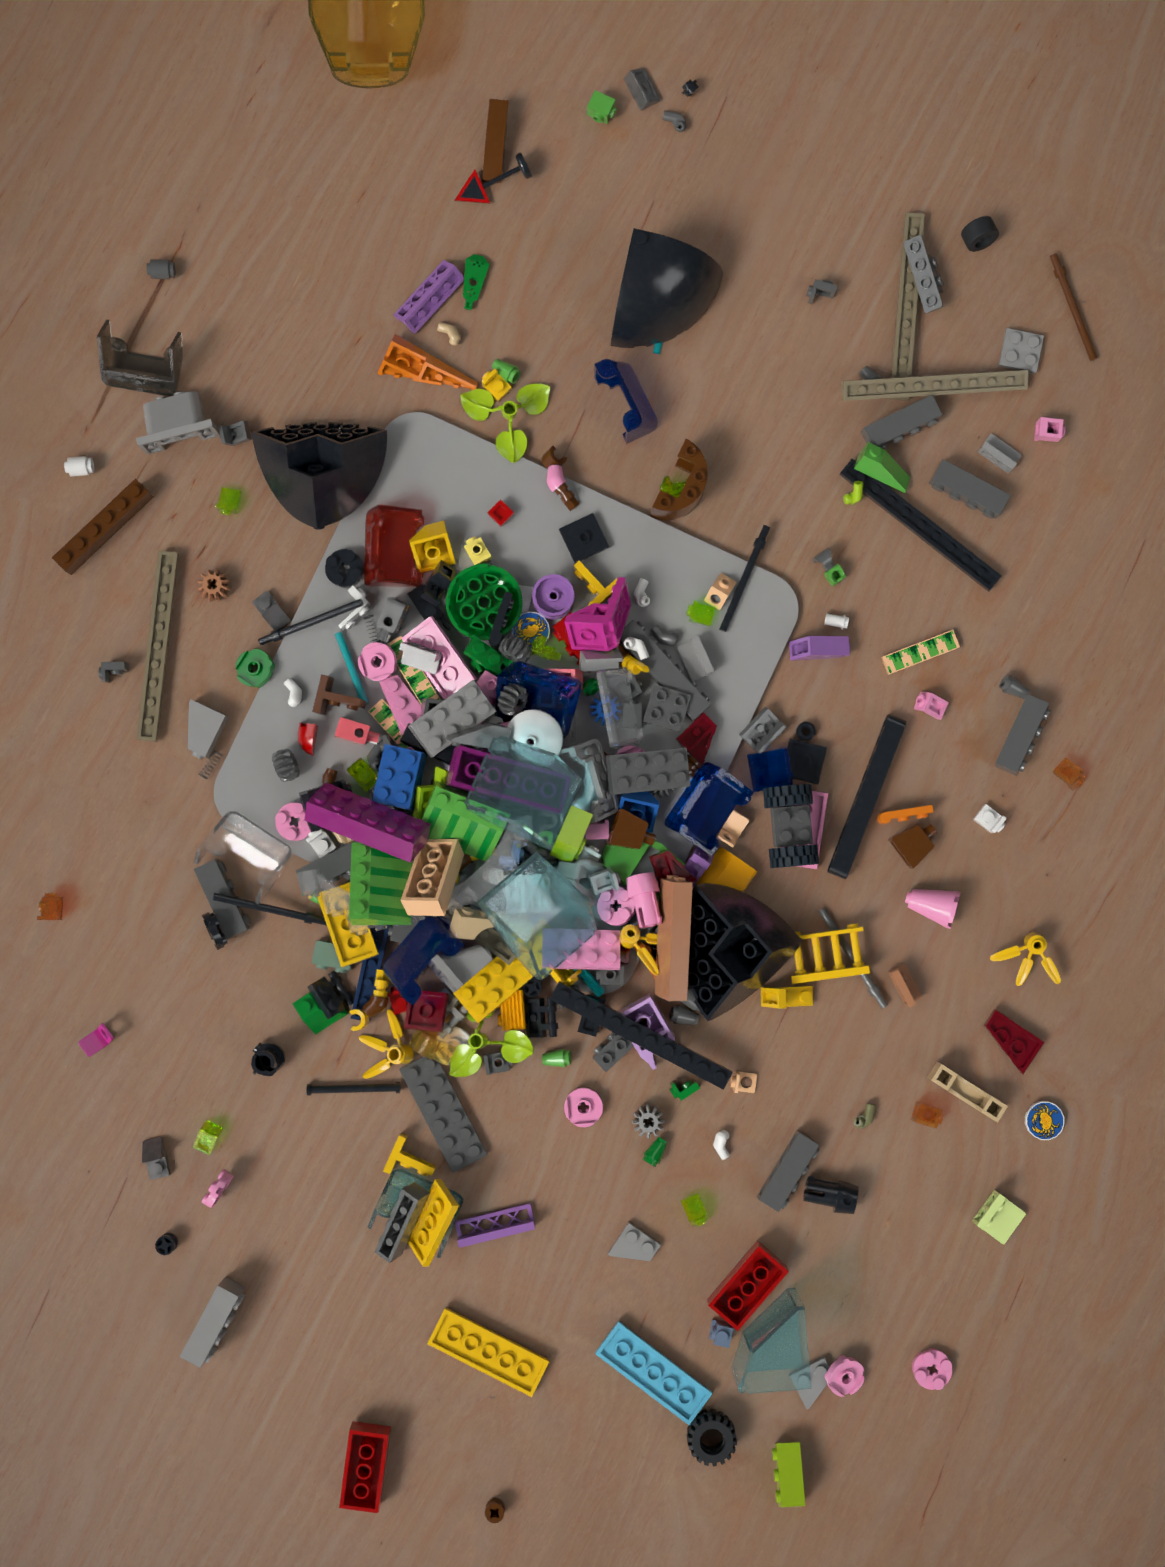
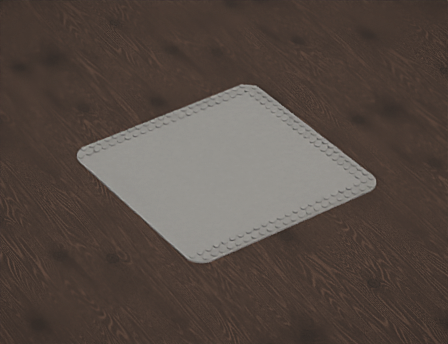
M411 412L395 418L385 428L387 430L386 456L382 471L373 490L354 512L340 520L290 626L355 601L347 591L350 588H341L334 585L325 573L326 559L333 552L340 549L354 551L363 562L364 573L358 584L354 587L356 589L360 587L367 594L365 599L371 604L368 607L370 610L363 617L359 616L355 620L354 626L349 630L345 629L343 631L338 625L354 610L283 638L273 659L275 664L273 675L263 687L259 688L215 780L214 801L217 810L228 823L311 863L320 859L310 843H307V838L300 841H292L282 837L277 831L275 816L284 805L301 803L299 792L322 786V776L326 768L338 771L335 782L344 779L346 784L350 783L354 794L372 800L367 789L376 783L379 771H372L369 768L367 755L375 744L366 742L365 745H360L336 738L334 735L339 719L342 717L369 725V731L380 733L377 742L379 744L383 740V735L390 736L368 712L381 699L387 703L379 684L380 681H373L361 673L358 666V658L366 645L376 641L388 644L399 636L404 637L425 621L407 593L422 583L425 584L434 570L423 573L418 572L409 540L425 525L444 520L456 564L450 565L457 570L455 577L462 570L473 566L471 559L464 549V546L467 545L466 541L474 536L477 539L481 537L492 556V560L485 564L503 568L515 578L518 585L534 587L539 579L550 574L561 575L568 579L573 586L575 594L574 606L570 611L574 613L587 607L597 594L593 595L586 587L588 584L584 580L580 581L573 573L575 571V563L559 532V528L593 513L609 545V549L581 561V563L604 588L616 578L618 579V577L626 578L632 606L625 626L632 620L635 622L639 621L646 629L644 632L648 636L652 635L654 638L655 636L651 629L659 625L664 633H676L679 640L674 645H662L659 643L657 646L661 651L665 649L672 657L670 661L674 665L678 664L684 670L683 675L687 679L690 677L677 647L699 636L714 669L712 674L694 681L697 684L696 689L700 694L704 692L710 699V707L704 713L717 725L710 748L705 757V762L702 765L703 767L695 772L693 778L690 777V787L676 788L675 791L668 789L670 796H667L665 791H663L662 798H659V791L654 795L660 804L652 834H655V839L685 863L741 743L742 737L739 734L750 723L797 622L798 601L793 589L781 577L755 565L727 631H720L719 628L748 563L747 561L564 477L565 483L568 486L567 489L575 494L574 497L580 503L570 511L560 499V494L557 495L548 487L546 482L547 468L523 457L516 463H511L499 454L495 444L427 413ZM500 499L514 512V515L502 527L487 514ZM475 547L473 551L475 553H478L480 551V548ZM342 564L339 571H343L345 574L350 566ZM723 573L737 583L721 610H718L706 603L704 599L719 574ZM640 578L649 582L645 593L650 598V604L645 607L639 606L633 595ZM448 587L444 591L441 603L438 606L451 629H445L440 619L437 623L477 678L474 681L477 682L482 674H479L478 670L474 672L469 662L472 659L463 653L471 638L460 633L454 627L447 614L446 596ZM553 594V596H550V598L556 599L557 595ZM711 595V599L714 602H721L718 595ZM395 597L412 605L399 633H392L388 642L372 637L378 636L381 631V627L377 626V622L387 598ZM531 598L527 612L538 613L534 607L533 598ZM482 599L479 605L483 608H487L490 604V601L488 599ZM373 615V617L364 620L365 616ZM391 618L389 619L390 625L393 624V620ZM546 619L550 628L547 642L541 648L532 650L529 660L524 665L518 666L515 672L511 673V679L521 678L525 682L527 693L534 692L537 703L539 669H579L577 665L579 660L574 655L571 657L565 650L566 644L563 641L559 642L552 634L554 632L553 626L561 619ZM512 629L507 634L502 636L497 646L490 645L489 641L483 642L489 645L490 647H493V649L498 652L501 641L506 636L512 635ZM342 632L369 703L366 704L365 709L358 708V711L347 709V705L340 704V707L328 704L325 716L312 712L321 674L334 678L332 693L359 698L335 637L336 633ZM377 656L373 663L379 667L382 660ZM503 665L500 667L502 671L506 669ZM397 666L396 672L393 673L390 677L398 675L402 682L412 693V695L419 702V700L415 696L414 692L412 691L411 687L409 686V684L407 683L406 679L404 678L403 674ZM619 667L618 670L591 671L590 673L584 671L583 684L590 678L599 680L601 687L596 694L585 696L583 689H565L564 708L575 709L576 743L597 739L601 743L603 751L610 755H615L618 750L626 746H636L644 751L684 748L676 738L693 723L686 714L680 732L651 723L650 725L641 723V729L622 728V714H615L619 718L618 721L611 718L612 725H609L608 720H605V725L602 726L601 718L597 723L594 721L598 715H590L591 712L596 711L590 708L592 704L597 705L593 701L594 698L601 701L599 694L602 693L604 699H606L607 693H610L609 700H612L613 697H617L613 686L634 675L635 679H640L644 688L641 689V695L631 700L642 704L643 722L654 684L658 685L647 672L641 671L635 675L629 670H623ZM426 675V677H427L428 680L430 681L431 685L433 686L434 690H435L436 693L438 694L439 698H440L441 700H444L443 697H442V696L440 695V693L438 692V690L436 689V687L433 685V683H432L431 680L429 679V677ZM289 678H292L302 689V699L296 707H291L288 704L290 690L284 685V682ZM618 697L614 704L620 703ZM499 700L493 706L496 712L488 717L484 723H503L497 706ZM603 705L602 713L606 714L607 712V714H609L610 706L606 705L605 707V705ZM539 707L541 711L548 713L549 709H556ZM299 723L318 725L314 756L306 754L300 748L298 743ZM355 730V736L362 737L363 732ZM393 740L395 746L399 747V745ZM290 749L299 765V777L286 782L280 780L272 762V755L278 750ZM383 751L379 755L380 761L382 758ZM616 794L618 803H620L621 794ZM518 806L514 810H531L533 843L537 848H543L538 845L536 838L544 830L543 824L551 822L552 817H538L537 814L542 811ZM404 809V812L406 814L410 813L411 811L408 809ZM616 813L601 820V824L604 823V820L609 821V834ZM557 815L559 820L557 826L551 828L554 840L552 845L547 847L546 858L536 857V860L555 859V857L550 855V852L562 827L560 815ZM292 817L291 826L295 825L298 827L300 819ZM322 827L319 828V830L324 829L336 845L337 849L334 851L348 845L339 843L332 831ZM509 839V841L511 842L520 841L517 839ZM608 839L586 840L584 846H594L600 850L598 854L601 855ZM649 845L630 876L654 872L649 856L660 853V851ZM525 851L523 861H525V858L531 857ZM476 860L462 870L469 876V879L464 884L460 893L474 882ZM519 861L518 870L516 871L518 873H521V861ZM552 867L551 870L543 872L547 873L550 883L549 893L552 900V910L526 914L532 921L533 926L543 918L551 929H574L577 917L583 922L597 927L599 930H620L621 933L623 927L612 926L601 920L597 911V905L585 907L574 904L568 899V894L552 888L558 867ZM346 873L340 875L350 881V875L347 876ZM580 878L579 884L588 889L591 886L589 878ZM504 883L496 885L492 896L488 895L473 910L481 911V909H487L491 912L492 910L496 912L498 909L494 907L496 903L505 907ZM622 883L618 884L619 887H622L627 890V887L624 886ZM426 916L450 928L451 922L437 916ZM653 926L652 929L649 931L650 933L653 932L655 926ZM639 929L640 936L646 937V934ZM638 940L643 944L646 943V940ZM634 947L630 948L628 965L620 964L624 965L623 985L630 979L640 960ZM544 968L543 970H541L542 972L551 975L547 971L548 968ZM587 969L596 979V970ZM608 971L606 973L607 978H612L614 973ZM578 975L579 979L574 985H578L582 991L594 994ZM600 984L605 990L603 994L613 992L623 986Z

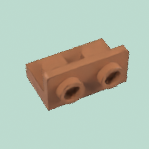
M906 964L888 971L905 1007L910 1008L916 1005L915 1002L922 999V995Z

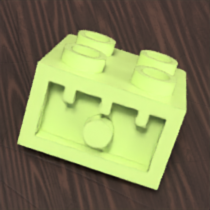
M994 1190L972 1222L1000 1243L1005 1244L1026 1213Z

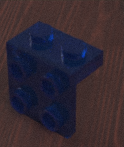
M786 747L747 755L753 792H761L764 788L793 784V774L789 762L790 756Z

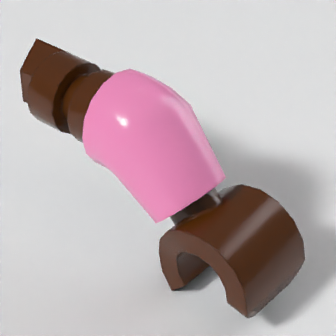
M553 445L542 456V463L548 469L546 482L552 492H555L557 495L560 494L562 502L572 511L580 503L574 497L575 494L567 489L568 486L563 476L561 466L567 461V457L563 456L560 460L557 459L554 455L556 449Z

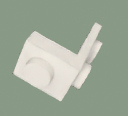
M352 586L347 590L355 600L361 598L364 605L356 608L338 625L343 631L352 628L356 623L355 620L359 616L363 617L370 610L368 607L371 604L365 599L367 594L360 587L356 589Z

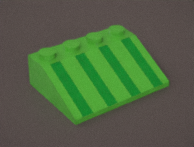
M436 781L421 820L431 824L428 839H458L465 854L488 862L509 819L510 809Z
M352 842L349 920L352 925H412V915L407 914L401 898L413 865V860L410 863L360 842Z

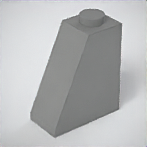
M194 700L189 702L188 749L193 751L191 755L202 760L203 757H210L229 717Z

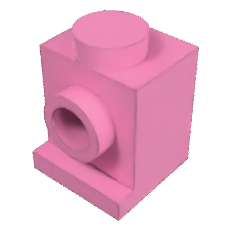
M1040 417L1036 421L1034 441L1058 442L1064 437L1065 426H1063V419ZM1047 429H1050L1052 433H1047Z
M601 820L589 823L584 835L586 839H608L609 821L604 820L603 824H601Z

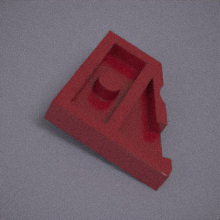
M703 712L676 740L684 748L687 747V752L703 765L717 725Z
M669 850L649 856L659 889L660 878H667V875L685 877L686 881L689 882L697 881L696 877L691 875Z

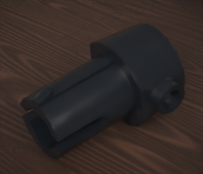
M260 1042L253 1050L255 1054L252 1056L251 1066L254 1070V1075L273 1076L285 1064V1052L276 1044H262ZM265 1056L270 1059L271 1064L266 1062Z
M814 1176L807 1177L806 1189L823 1193L804 1190L803 1201L833 1207V1213L854 1214L858 1199V1186L841 1180L835 1183L816 1179Z

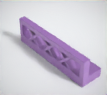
M443 260L393 316L403 322L415 334L464 281L463 275L455 265Z
M530 1203L455 1221L459 1248L534 1230L536 1227ZM527 1209L530 1219L522 1221L515 1216L519 1210ZM502 1214L511 1217L510 1222L506 1225L497 1222ZM482 1219H488L493 1222L489 1229L484 1230L478 1226ZM468 1223L474 1227L470 1234L462 1235L461 1224Z

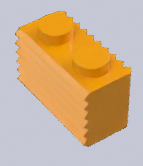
M519 989L499 1006L501 1007V1015H498V1026H502V1031L526 1029L524 991Z

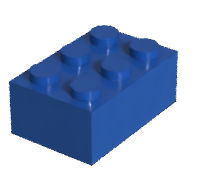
M385 744L372 801L414 810L416 788L418 785H421L428 754Z

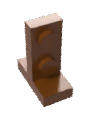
M321 674L312 712L325 716L328 704L340 707V704L347 705V709L358 711V708L365 709L366 701L332 693L334 678Z

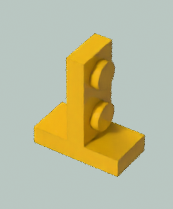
M580 561L574 565L575 571L573 573L580 581L584 580L588 584L586 587L593 595L597 594L588 606L593 603L603 604L612 596V587L616 584L617 578L604 588Z
M812 986L761 987V1006L778 1009L813 1006Z
M400 1133L383 1172L391 1174L396 1161H399V1164L405 1168L410 1169V1167L417 1169V1173L425 1177H428V1175L432 1176L436 1165L403 1151L402 1148L408 1136Z

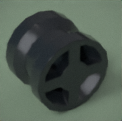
M535 977L523 986L524 993L529 997L538 996L542 990L541 981Z
M165 1233L156 1241L155 1249L161 1255H169L177 1248L178 1239L172 1233Z

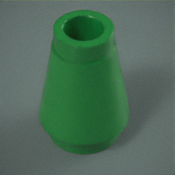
M658 1137L643 1153L644 1157L642 1159L656 1167L661 1162L668 1142Z

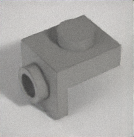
M610 867L588 875L595 895L613 888L615 891L620 890L618 885L621 883L620 877Z

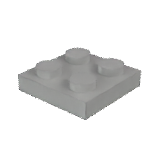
M1006 328L998 367L1012 370L1026 369L1028 373L1035 374L1038 368L1044 336Z

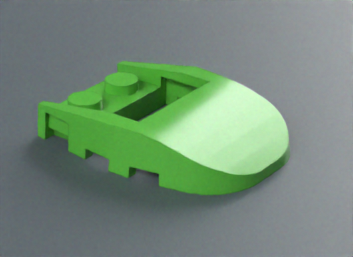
M655 839L652 847L660 852L669 850ZM606 843L601 854L602 864H604L606 869L610 867L614 872H617L621 883L627 887L626 878L630 877L649 845L642 843L640 849L610 846ZM674 855L679 862L685 865L683 861H681L676 855ZM659 892L656 893L657 901H659Z

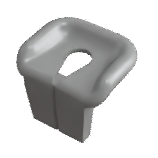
M580 859L576 864L559 862L552 888L568 894V899L574 904L594 907L597 905L601 893L595 895L592 886L586 889L579 884L580 878H589L588 875L604 870L606 867L604 864L590 859Z

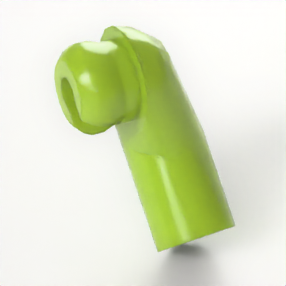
M854 482L853 491L845 494L843 497L845 504L854 505L862 499L863 482Z

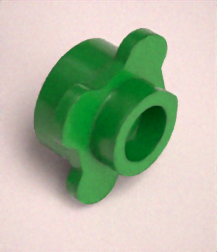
M590 678L584 682L583 692L585 696L594 695L599 691L601 687L599 680Z

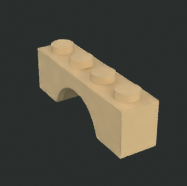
M463 907V909L455 908L449 930L455 938L474 940L481 931L497 927L502 929L503 935L509 943L527 945L533 923L526 914L520 912L510 914L506 911L491 912L487 909H481L480 911Z
M936 1062L927 1076L929 1080L997 1123L1008 1107L939 1062Z

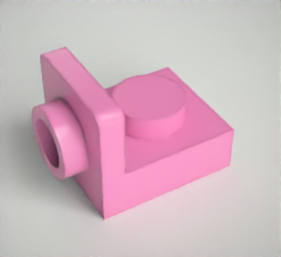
M920 692L914 709L923 711L935 719L941 720L949 702L933 693Z

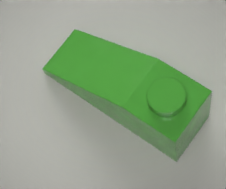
M868 442L857 457L854 469L903 493L906 492L910 476L886 450Z

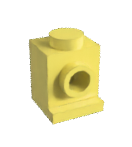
M474 536L466 541L467 545L464 546V549L473 565L485 564L492 560V556L481 537L477 539ZM475 547L480 548V551L478 553H475L473 551Z

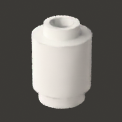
M87 456L68 457L67 461L64 462L65 472L69 473L70 477L90 475V473H94L93 459Z

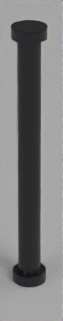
M396 1082V1084L326 1086L307 1084L306 1087L307 1096L319 1093H400L401 1091L400 1082Z

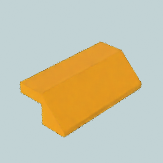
M720 846L710 866L704 871L695 885L704 883L720 884L744 892L757 871Z

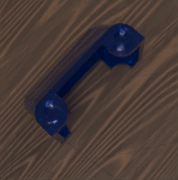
M604 359L595 363L594 379L597 385L606 384L610 390L619 386L631 409L623 416V425L626 429V432L623 433V438L626 444L653 432L657 427V417L631 365L611 359Z
M521 661L511 663L498 675L495 716L506 721H510L514 717L507 716L500 711V708L497 706L499 702L497 698L500 697V691H503L504 686L515 683L523 686L526 692L529 693L527 697L528 702L525 705L526 708H523L522 711L530 709L544 711L558 722L563 738L569 734L581 693L582 683L580 680Z
M705 762L702 765L703 767L698 769L695 776L691 779L690 787H686L666 817L665 826L712 856L720 846L716 835L735 806L748 804L754 791L723 768Z
M423 916L384 963L383 968L386 976L402 997L411 1005L417 1002L422 992L421 987L414 980L439 951L446 956H454L464 946L462 939L455 938L449 930L450 925L439 916Z

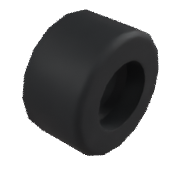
M990 216L974 219L961 232V237L968 250L972 252L987 248L999 236V231Z

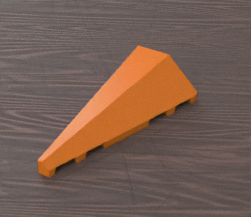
M396 334L392 338L377 373L382 376L383 374L394 375V378H411L413 381L440 386L446 384L452 385L453 388L464 387L471 389V391L475 390L478 382Z

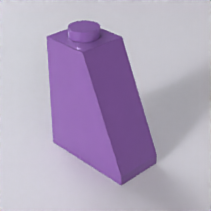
M807 636L790 641V661L849 656V636Z

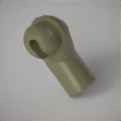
M866 1103L865 1113L854 1119V1126L862 1129L870 1125L874 1119L876 1105Z

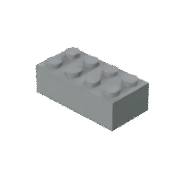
M472 680L411 723L408 728L429 757L432 758L451 744V741L446 739L447 735L477 726L493 715L496 710L476 682Z
M227 1277L218 1284L180 1355L181 1358L200 1368L204 1363H209L218 1349L216 1346L222 1341L227 1332L225 1328L229 1326L237 1313L234 1310L238 1309L246 1296L243 1294L246 1287Z

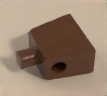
M618 809L607 845L640 849L642 843L652 846L656 835L646 832L648 822L624 809Z
M931 824L924 830L919 825H915L889 838L888 841L909 869H914L935 847L930 839L938 834V832Z

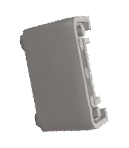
M597 739L562 747L557 758L545 766L549 770L557 769L558 773L571 776L566 797L567 805L564 806L563 814H560L562 825L571 805L593 814L590 823L598 822L618 811L619 803L617 796L609 793L606 759L602 745Z

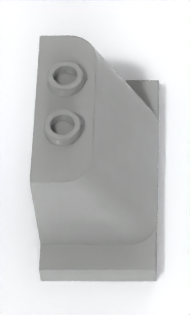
M176 392L173 394L174 396L167 398L165 396L157 397L155 401L143 405L147 435L136 438L137 445L147 455L164 451L165 444L196 436H199L203 441L220 436L219 429L211 419H206L201 396L198 392Z
M477 945L441 955L437 954L431 959L428 966L453 994L493 958L485 946Z

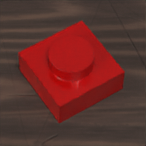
M500 499L487 514L502 527L514 515V512Z

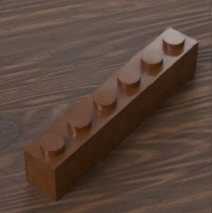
M135 478L68 541L52 559L65 572L72 575L154 496Z

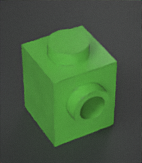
M595 90L587 106V115L598 123L603 122L607 124L610 118H614L617 111L615 99Z

